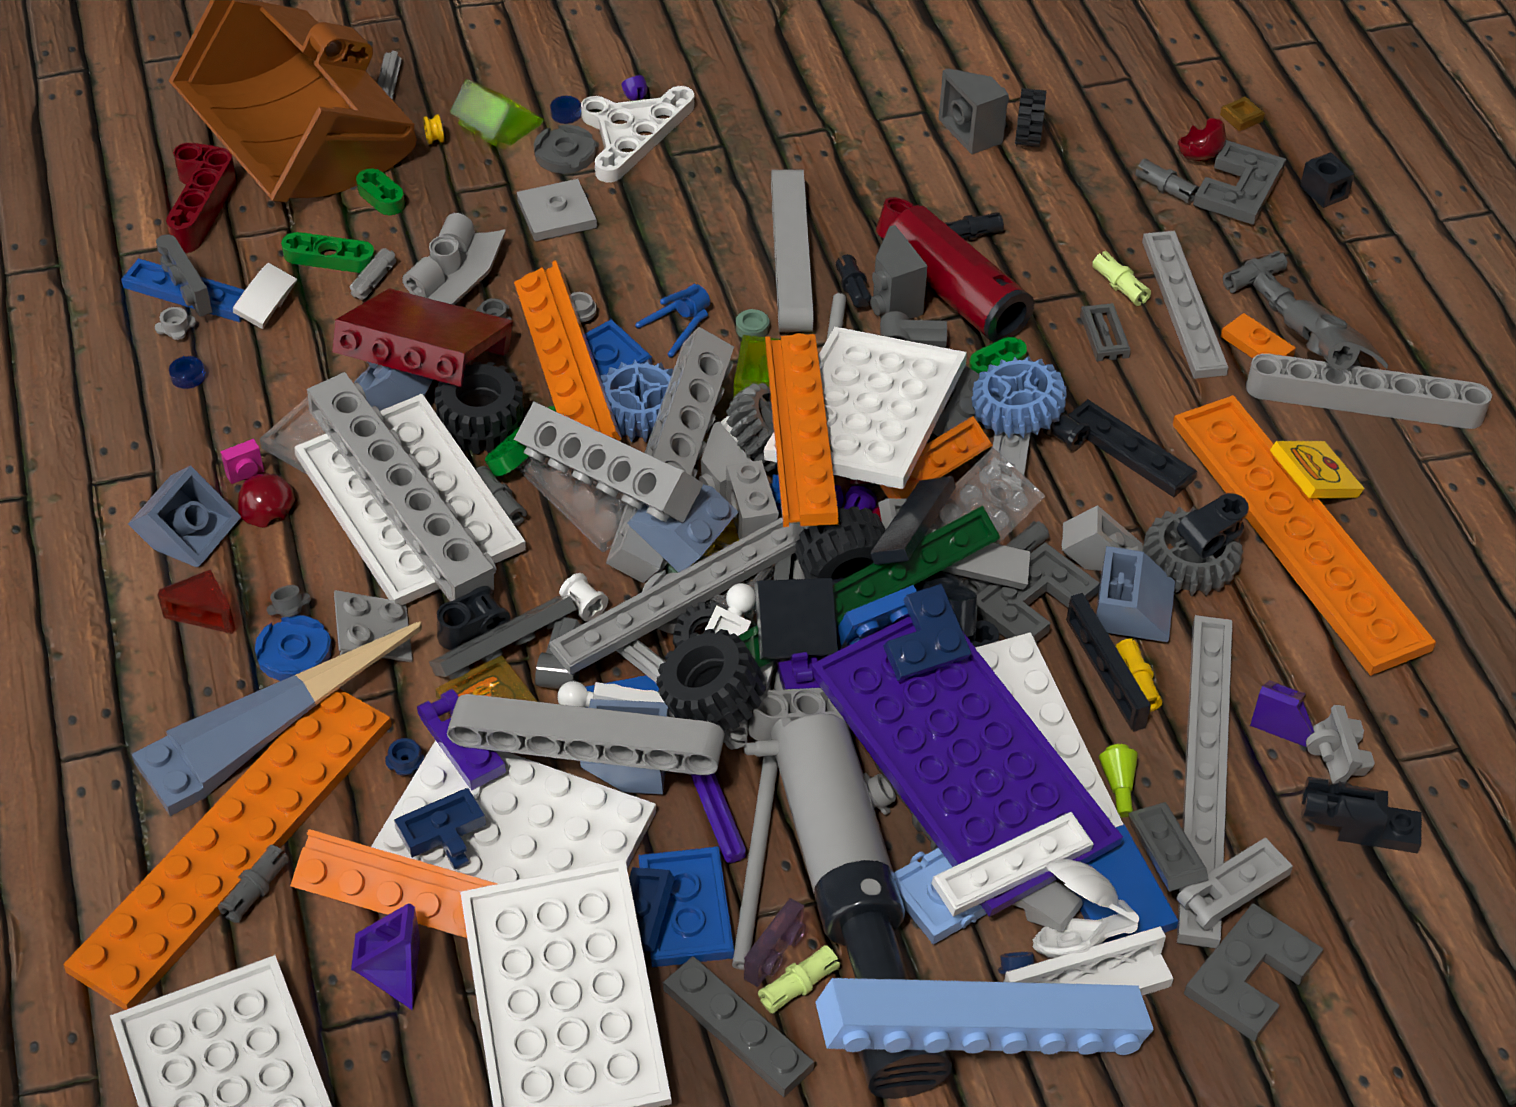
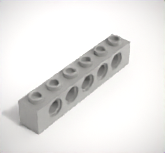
M536 402L532 403L514 440L526 446L523 453L542 463L545 457L550 458L547 463L549 466L567 474L570 468L574 470L571 475L572 477L589 486L595 480L599 482L596 486L597 489L614 498L620 492L624 494L621 499L623 502L639 510L645 504L649 506L646 513L663 522H667L670 516L683 523L704 484L672 465Z

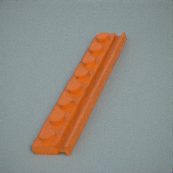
M555 260L552 262V267L546 270L542 267L532 273H528L515 281L514 284L556 412L619 441L622 438L562 268Z
M797 333L781 336V340L771 341L770 336L765 337L783 527H789V523L800 522V526L838 524V508L816 335Z
M308 829V839L305 847L302 848L290 886L386 915L409 903L415 906L418 924L467 938L460 892L498 883Z

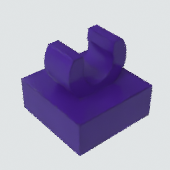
M807 652L791 654L790 661L778 662V673L783 690L821 688L813 678L811 664L817 662L816 656L808 658Z

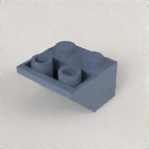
M367 362L369 367L354 383L357 382L361 385L370 406H376L381 411L417 395L423 394L424 396L433 379Z
M1106 546L1096 615L1107 633L1168 642L1175 581L1171 577H1167L1165 571L1144 552Z

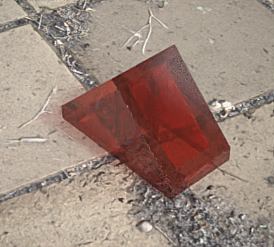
M211 569L161 588L157 594L163 618L229 634H233L236 629L230 604Z

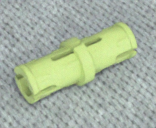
M1103 251L1102 255L1098 254L1092 264L1093 268L1111 282L1109 284L1115 291L1120 290L1136 306H1140L1141 302L1144 304L1149 299L1151 290L1132 275L1134 272L1128 266L1119 264L1107 251Z
M824 945L798 965L792 963L786 968V973L780 976V978L758 991V996L762 998L760 1001L770 1013L774 1014L801 993L805 996L811 992L814 984L840 968V963L836 961L838 959L836 954L830 947Z

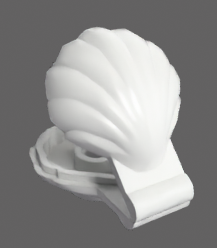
M1069 859L1055 860L1046 865L1047 869L1065 882L1064 885L1087 900L1102 907H1108L1119 914L1099 920L1071 919L1063 931L1045 926L1033 939V948L1038 953L1051 958L1072 953H1084L1091 947L1102 944L1106 938L1121 933L1131 934L1137 930L1138 914L1125 901L1118 900L1116 890L1110 881L1092 866Z

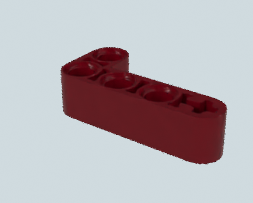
M186 142L178 145L173 151L179 180L186 184L168 214L166 223L169 235H173L177 239L185 253H191L202 244L233 190L237 177L233 157L228 149Z

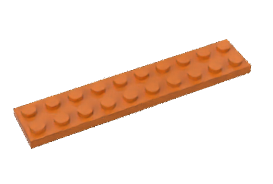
M1234 395L1174 416V428L1226 494L1234 493L1245 498L1249 505V511L1246 516L1248 522L1370 676L1433 651L1436 641L1318 498H1308L1271 453L1270 449L1274 445Z
M338 688L291 724L63 964L66 973L124 1010L137 1006L221 914L218 905L225 900L241 881L238 878L240 874L246 869L250 870L269 845L281 848L391 728L390 716Z

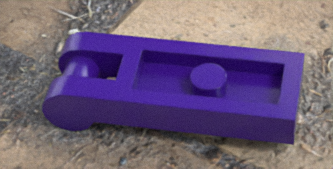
M450 689L441 694V699L433 703L426 701L418 705L417 711L426 728L472 791L505 774V763L496 751L459 746L448 738L447 730L451 718L441 722L439 716L448 712L452 717L456 701L459 697L453 689Z

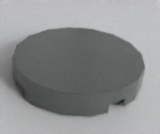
M558 125L559 129L552 131L550 127L543 130L536 137L533 144L535 159L542 168L551 172L562 174L578 172L587 168L595 159L596 143L592 139V134L579 126Z

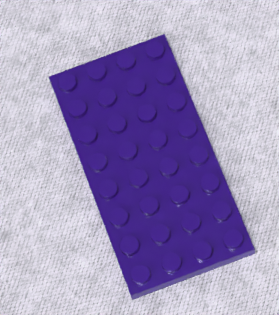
M910 616L811 664L815 681L952 867L1069 812L1073 813L1093 842L1091 851L1072 860L1086 864L1120 845L1123 839L1121 833L965 634L964 637L972 653L968 659L901 681H897L883 646L886 641L916 632ZM1047 871L980 905L987 915L991 917L1059 878L1052 872Z

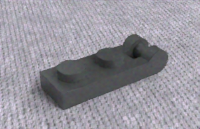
M169 234L158 237L156 245L158 252L162 254L160 257L162 269L169 272L175 286H181L180 291L186 305H193L199 317L212 313L207 287L177 239Z

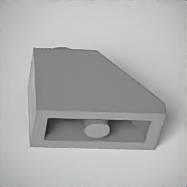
M716 422L712 426L701 459V476L699 481L703 482L704 485L712 486L727 500L726 465L753 461L749 456H746V453L740 446H737V442L720 422Z
M1098 505L1063 523L1062 551L1084 569L1102 571L1106 546L1142 551L1143 543Z

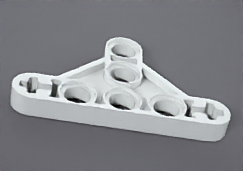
M676 86L669 89L661 98L614 103L600 96H591L584 99L581 103L582 120L586 124L600 130L604 150L595 158V175L597 179L603 182H615L634 167L694 110L693 90L685 86ZM592 109L602 110L601 112L597 113L589 112V110ZM660 115L670 116L666 119L657 118ZM617 120L627 121L626 123H623V124L613 123L614 121H617ZM640 132H651L652 134H651V135H640V134H638V133H640ZM624 148L634 149L632 152H622L620 150Z

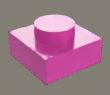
M254 439L220 451L225 474L231 485L264 472L260 448Z

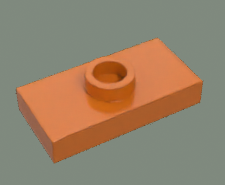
M1245 313L1222 328L1221 337L1251 358L1259 354L1293 357L1296 347Z

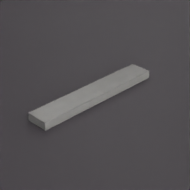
M1176 232L1145 233L1142 243L1193 378L1226 376L1228 371L1227 362Z

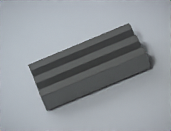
M1114 304L1081 307L1080 317L1096 362L1103 361L1104 356H1108L1109 360H1116L1119 354H1121L1122 359L1129 358L1131 349ZM1106 312L1117 345H1113L1111 337L1109 335V329L1107 327L1106 322L1104 321L1102 313ZM1091 314H1093V316H1094V319H1095V322H1096V324H1097L1099 333H1100V335H1101V338H1102L1104 347H1103V345H1102V343H1101L1099 334H1098V332H1097V329H1096V326H1095V323H1094V320H1093Z

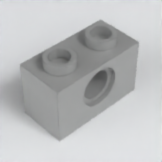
M762 460L726 465V498L738 511L733 521L740 540L777 520L779 513Z

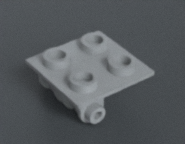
M334 591L340 655L408 626L406 604L401 606L399 603L394 604L389 599ZM410 639L382 658L411 662Z

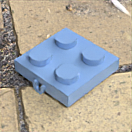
M939 848L926 855L924 852L915 854L910 864L894 872L904 909L933 945L961 928L964 929L968 924L976 922L977 919L987 914L979 904L954 917L952 916L931 884L933 876L952 868Z

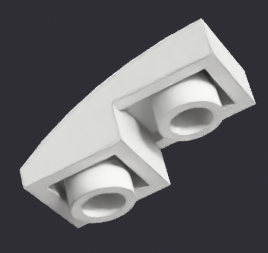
M267 263L234 305L233 313L263 329L277 306L281 307L296 284L297 279Z

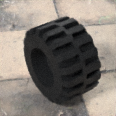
M481 361L473 362V365L468 366L465 364L463 385L461 387L439 381V387L435 389L437 416L464 452L469 449L472 450V453L477 454L487 450V453H490L520 427L525 419L522 384L518 381V376L514 372L509 373L508 368L503 365L496 367V363L488 362L487 364H481Z
M843 507L838 509V524L809 526V528L802 530L799 534L800 539L795 544V554L805 579L832 578L834 580L847 578L872 565L874 562L870 553L885 532L880 517L867 508L860 510L859 507H850L849 509H844Z
M707 629L700 635L696 632L690 635V639L678 642L676 644L677 648L666 654L665 659L667 661L659 666L658 672L660 676L656 678V685L659 688L658 692L675 718L711 722L720 726L725 733L726 729L731 728L734 730L740 727L739 723L742 720H748L753 715L751 712L753 708L760 706L762 701L759 696L765 693V685L763 684L765 681L764 674L745 643L735 633L730 634L728 630L720 629L717 633L713 629Z

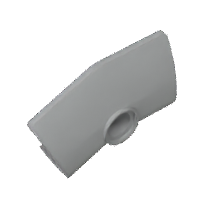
M459 213L448 215L439 236L430 242V256L423 257L403 275L402 281L404 286L411 294L455 305L490 272L506 234L505 229L488 233H475L473 222L467 216Z

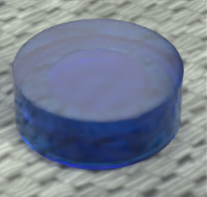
M567 95L555 98L550 104L552 119L561 124L576 122L581 117L580 101L575 97Z
M180 357L169 366L171 382L178 388H194L205 379L203 363L196 357Z

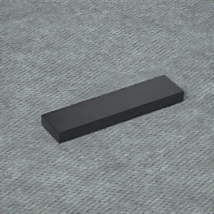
M1089 399L1068 414L1069 417L1078 423H1086L1090 426V433L1087 437L1088 441L1172 497H1176L1196 479L1197 470Z
M953 476L920 480L871 551L870 554L874 564L904 562L910 559L955 490L956 485Z
M1080 593L1071 596L1066 618L1067 623L1133 732L1145 729L1151 704L1085 595Z

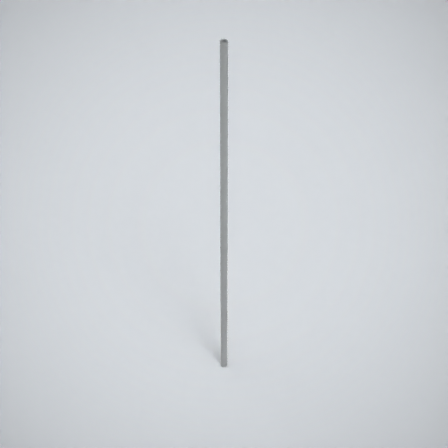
M841 293L833 296L827 339L834 327L842 328L846 296ZM794 553L791 579H805ZM778 658V662L791 660V658ZM777 665L774 690H783ZM775 756L763 757L732 966L738 970H746L749 967L778 769Z

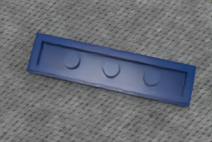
M138 258L121 279L123 288L195 309L193 305H186L180 291L181 286H175L169 272L164 271L159 264ZM201 277L207 287L212 313L209 314L241 322L243 318L233 313V307L245 290Z

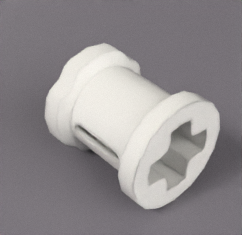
M583 573L573 574L563 583L559 591L561 596H571L575 607L579 610V616L584 621H590L601 615L608 604V597L603 592H597L592 588Z

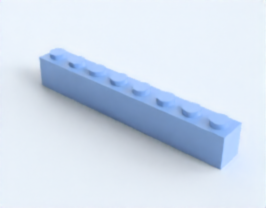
M831 978L815 1002L827 1049H845L848 1052H858L864 1049H885L891 1053L903 1050H925L929 1053H938L944 1050H964L967 1053L1003 1051L1007 1054H1014L1021 1051H1041L1044 1054H1054L1060 1051L1079 1052L1083 1055L1096 1052H1116L1119 1055H1128L1137 1051L1154 1030L1138 985Z

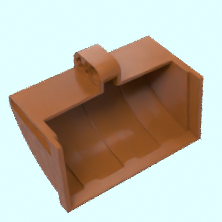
M210 0L169 79L171 85L272 201L287 202L289 198L320 197L357 186L356 176L359 172L371 168L382 172L387 171L405 158L414 149L417 141L414 131L415 124L366 72L373 55L371 45L354 28L327 22L318 23L307 10L255 0Z

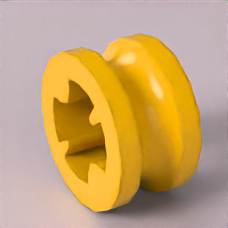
M439 114L434 115L433 119L424 116L423 125L428 145L433 144L434 140H438L440 143L444 142Z

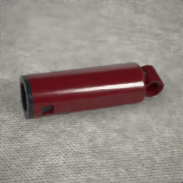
M890 197L884 201L876 226L877 234L884 239L889 227L897 226L926 263V285L993 343L1003 338L1015 337L1021 332L1031 318L1035 305L1034 299L1029 293L925 206H914L909 201L897 197Z

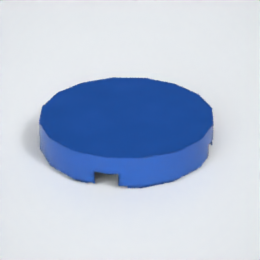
M294 615L281 618L282 622L274 625L271 622L263 628L256 638L254 650L260 669L270 678L279 681L324 663L331 658L332 644L329 633L318 620L308 616Z

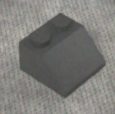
M953 69L943 70L938 120L971 155L1003 143L1009 94L991 76Z
M896 225L889 227L876 255L875 272L872 274L874 290L870 302L872 310L877 316L880 315L882 317L886 313L898 311L912 319L923 315L927 265Z

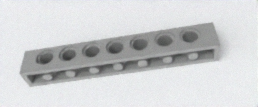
M700 327L683 342L645 450L646 454L672 465L694 478L696 477L697 469L694 468V465L705 450L706 442L703 441V438L714 423L715 415L712 412L723 396L724 388L721 385L732 369L733 362L730 361L734 346ZM626 504L606 564L644 583L653 574L662 571L667 561L627 524L639 509Z
M343 372L308 388L310 413L449 601L464 596L481 586H489L494 590L496 566L493 559L488 553L483 554L480 551L472 531L468 527L463 528L453 506L449 502L444 503L439 497L434 481L431 478L426 479L415 456L411 453L407 454L402 448L401 440L396 431L393 429L389 431L384 424V419L376 406L371 407L367 402L361 385L357 382L353 383L348 375Z

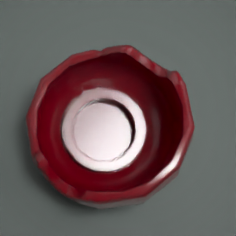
M1208 118L1206 127L1203 129H1198L1192 125L1188 134L1182 136L1177 141L1180 152L1185 158L1192 161H1205L1217 156L1226 144V132L1223 121L1217 118Z
M264 473L252 476L242 484L238 494V514L246 523L262 528L267 527L268 523L274 518L279 517L281 520H284L287 513L294 506L293 488L283 477L276 474Z

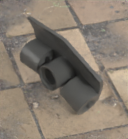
M1297 300L1285 311V324L1307 339V348L1323 356L1332 368L1336 370L1349 368L1355 363L1360 350L1374 357L1386 369L1388 368L1387 362L1364 335L1321 305L1312 301Z

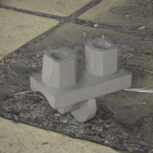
M1334 704L1331 708L1330 716L1314 725V733L1306 740L1307 749L1311 754L1322 755L1333 784L1339 783V781L1346 782L1351 775L1365 776L1375 764L1372 753L1367 750H1360L1357 746L1362 740L1364 733L1361 720L1348 718L1345 706Z

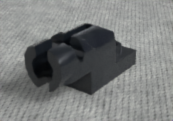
M1307 777L1301 803L1305 804L1301 812L1302 818H1307L1314 823L1338 827L1337 841L1418 854L1422 839V812L1388 807V791L1353 786L1342 781L1331 785L1329 779Z

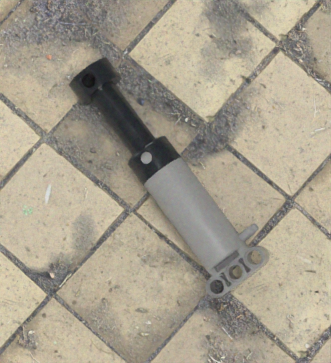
M821 688L767 690L764 695L759 696L762 702L758 708H753L751 711L753 715L747 720L748 734L758 741L746 743L744 752L747 756L776 757L824 932L832 942L846 946L855 979L908 980L894 933L904 920L905 909L851 736L852 730ZM864 1049L858 1051L868 1089L873 1095L885 1099H900L931 1090L942 1083L949 1076L952 1069L948 1050L938 1053H929L925 1050H903L895 1053L887 1052L885 1049Z

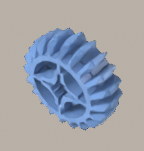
M1029 356L1025 360H1018L1014 357L1013 361L1010 362L1001 359L999 366L989 365L987 372H980L979 379L974 382L971 399L975 416L979 422H982L985 430L993 429L995 435L1005 432L1008 438H1011L1014 434H1020L1024 438L1026 433L1032 432L1038 435L1040 428L1050 429L1052 422L1059 421L1061 413L1065 412L1067 392L1061 373L1056 372L1053 364L1045 365L1042 359L1032 362Z
M634 359L631 365L621 362L619 369L609 367L607 375L600 376L621 437L627 435L631 442L636 437H642L646 442L648 437L651 436L673 373V368L665 370L662 362L655 366L651 365L649 359L644 364H638Z

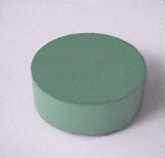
M749 309L738 314L736 318V333L739 337L748 341H758L767 336L769 332V318L764 312Z

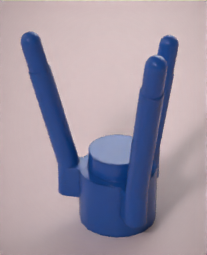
M693 284L687 289L660 299L662 305L671 304L635 324L636 328H641L676 309L683 317H694L669 350L668 357H673L700 321L708 317L705 309L710 305V298L707 291L700 285Z

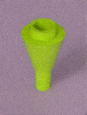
M1114 744L1108 746L1106 751L1099 755V760L1112 792L1115 794L1117 812L1121 818L1129 817L1128 813L1133 812L1131 792L1133 790L1138 752L1129 748L1128 745Z

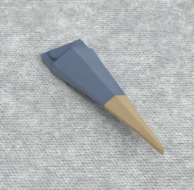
M421 622L411 624L166 731V737L132 753L133 761L168 814L172 816L206 798L258 751L314 706L367 667L418 634L422 629Z

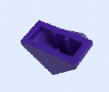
M1269 680L1261 687L1250 726L1307 747L1306 740L1314 733L1303 701L1306 694Z
M408 903L356 933L351 965L352 971L360 974L411 1010H413L420 946V932L415 906Z

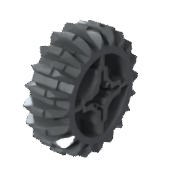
M763 382L759 385L753 383L733 397L734 400L730 402V407L726 411L729 416L726 422L733 428L730 434L737 438V446H741L746 451V456L750 455L754 461L762 460L766 471L773 470L778 474L777 462L764 460V448L774 432L770 389Z
M1194 506L1189 512H1185L1182 508L1178 507L1175 514L1166 511L1162 518H1155L1152 526L1146 531L1142 552L1165 571L1167 577H1171L1175 581L1176 594L1181 589L1189 591L1191 597L1197 590H1200L1207 596L1211 589L1220 592L1224 584L1230 585L1234 575L1240 569L1243 554V545L1240 544V539L1220 548L1216 552L1218 555L1217 559L1213 555L1207 558L1200 557L1176 530L1180 521L1191 511L1195 510ZM1169 543L1173 546L1170 550L1166 546Z

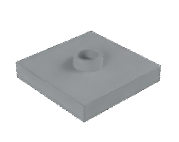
M578 179L517 192V201L534 241L597 228L596 217Z

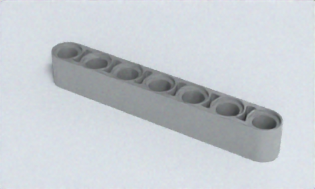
M771 170L779 333L813 332V302L804 170Z
M1259 354L1253 358L1246 383L1247 392L1258 399L1467 429H1475L1483 424L1492 398L1491 391L1479 383L1353 365L1344 370H1336L1328 362L1274 354Z
M465 694L457 699L447 730V736L453 743L468 748L696 775H710L717 771L725 736L724 730L720 726L707 721Z

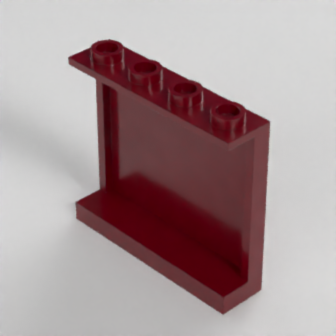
M388 288L335 319L332 352L461 387L463 385L466 363L484 351L503 356L509 352L513 320Z

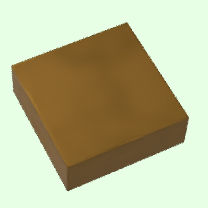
M1243 97L1222 106L1220 115L1240 132L1263 122L1265 113L1247 97Z

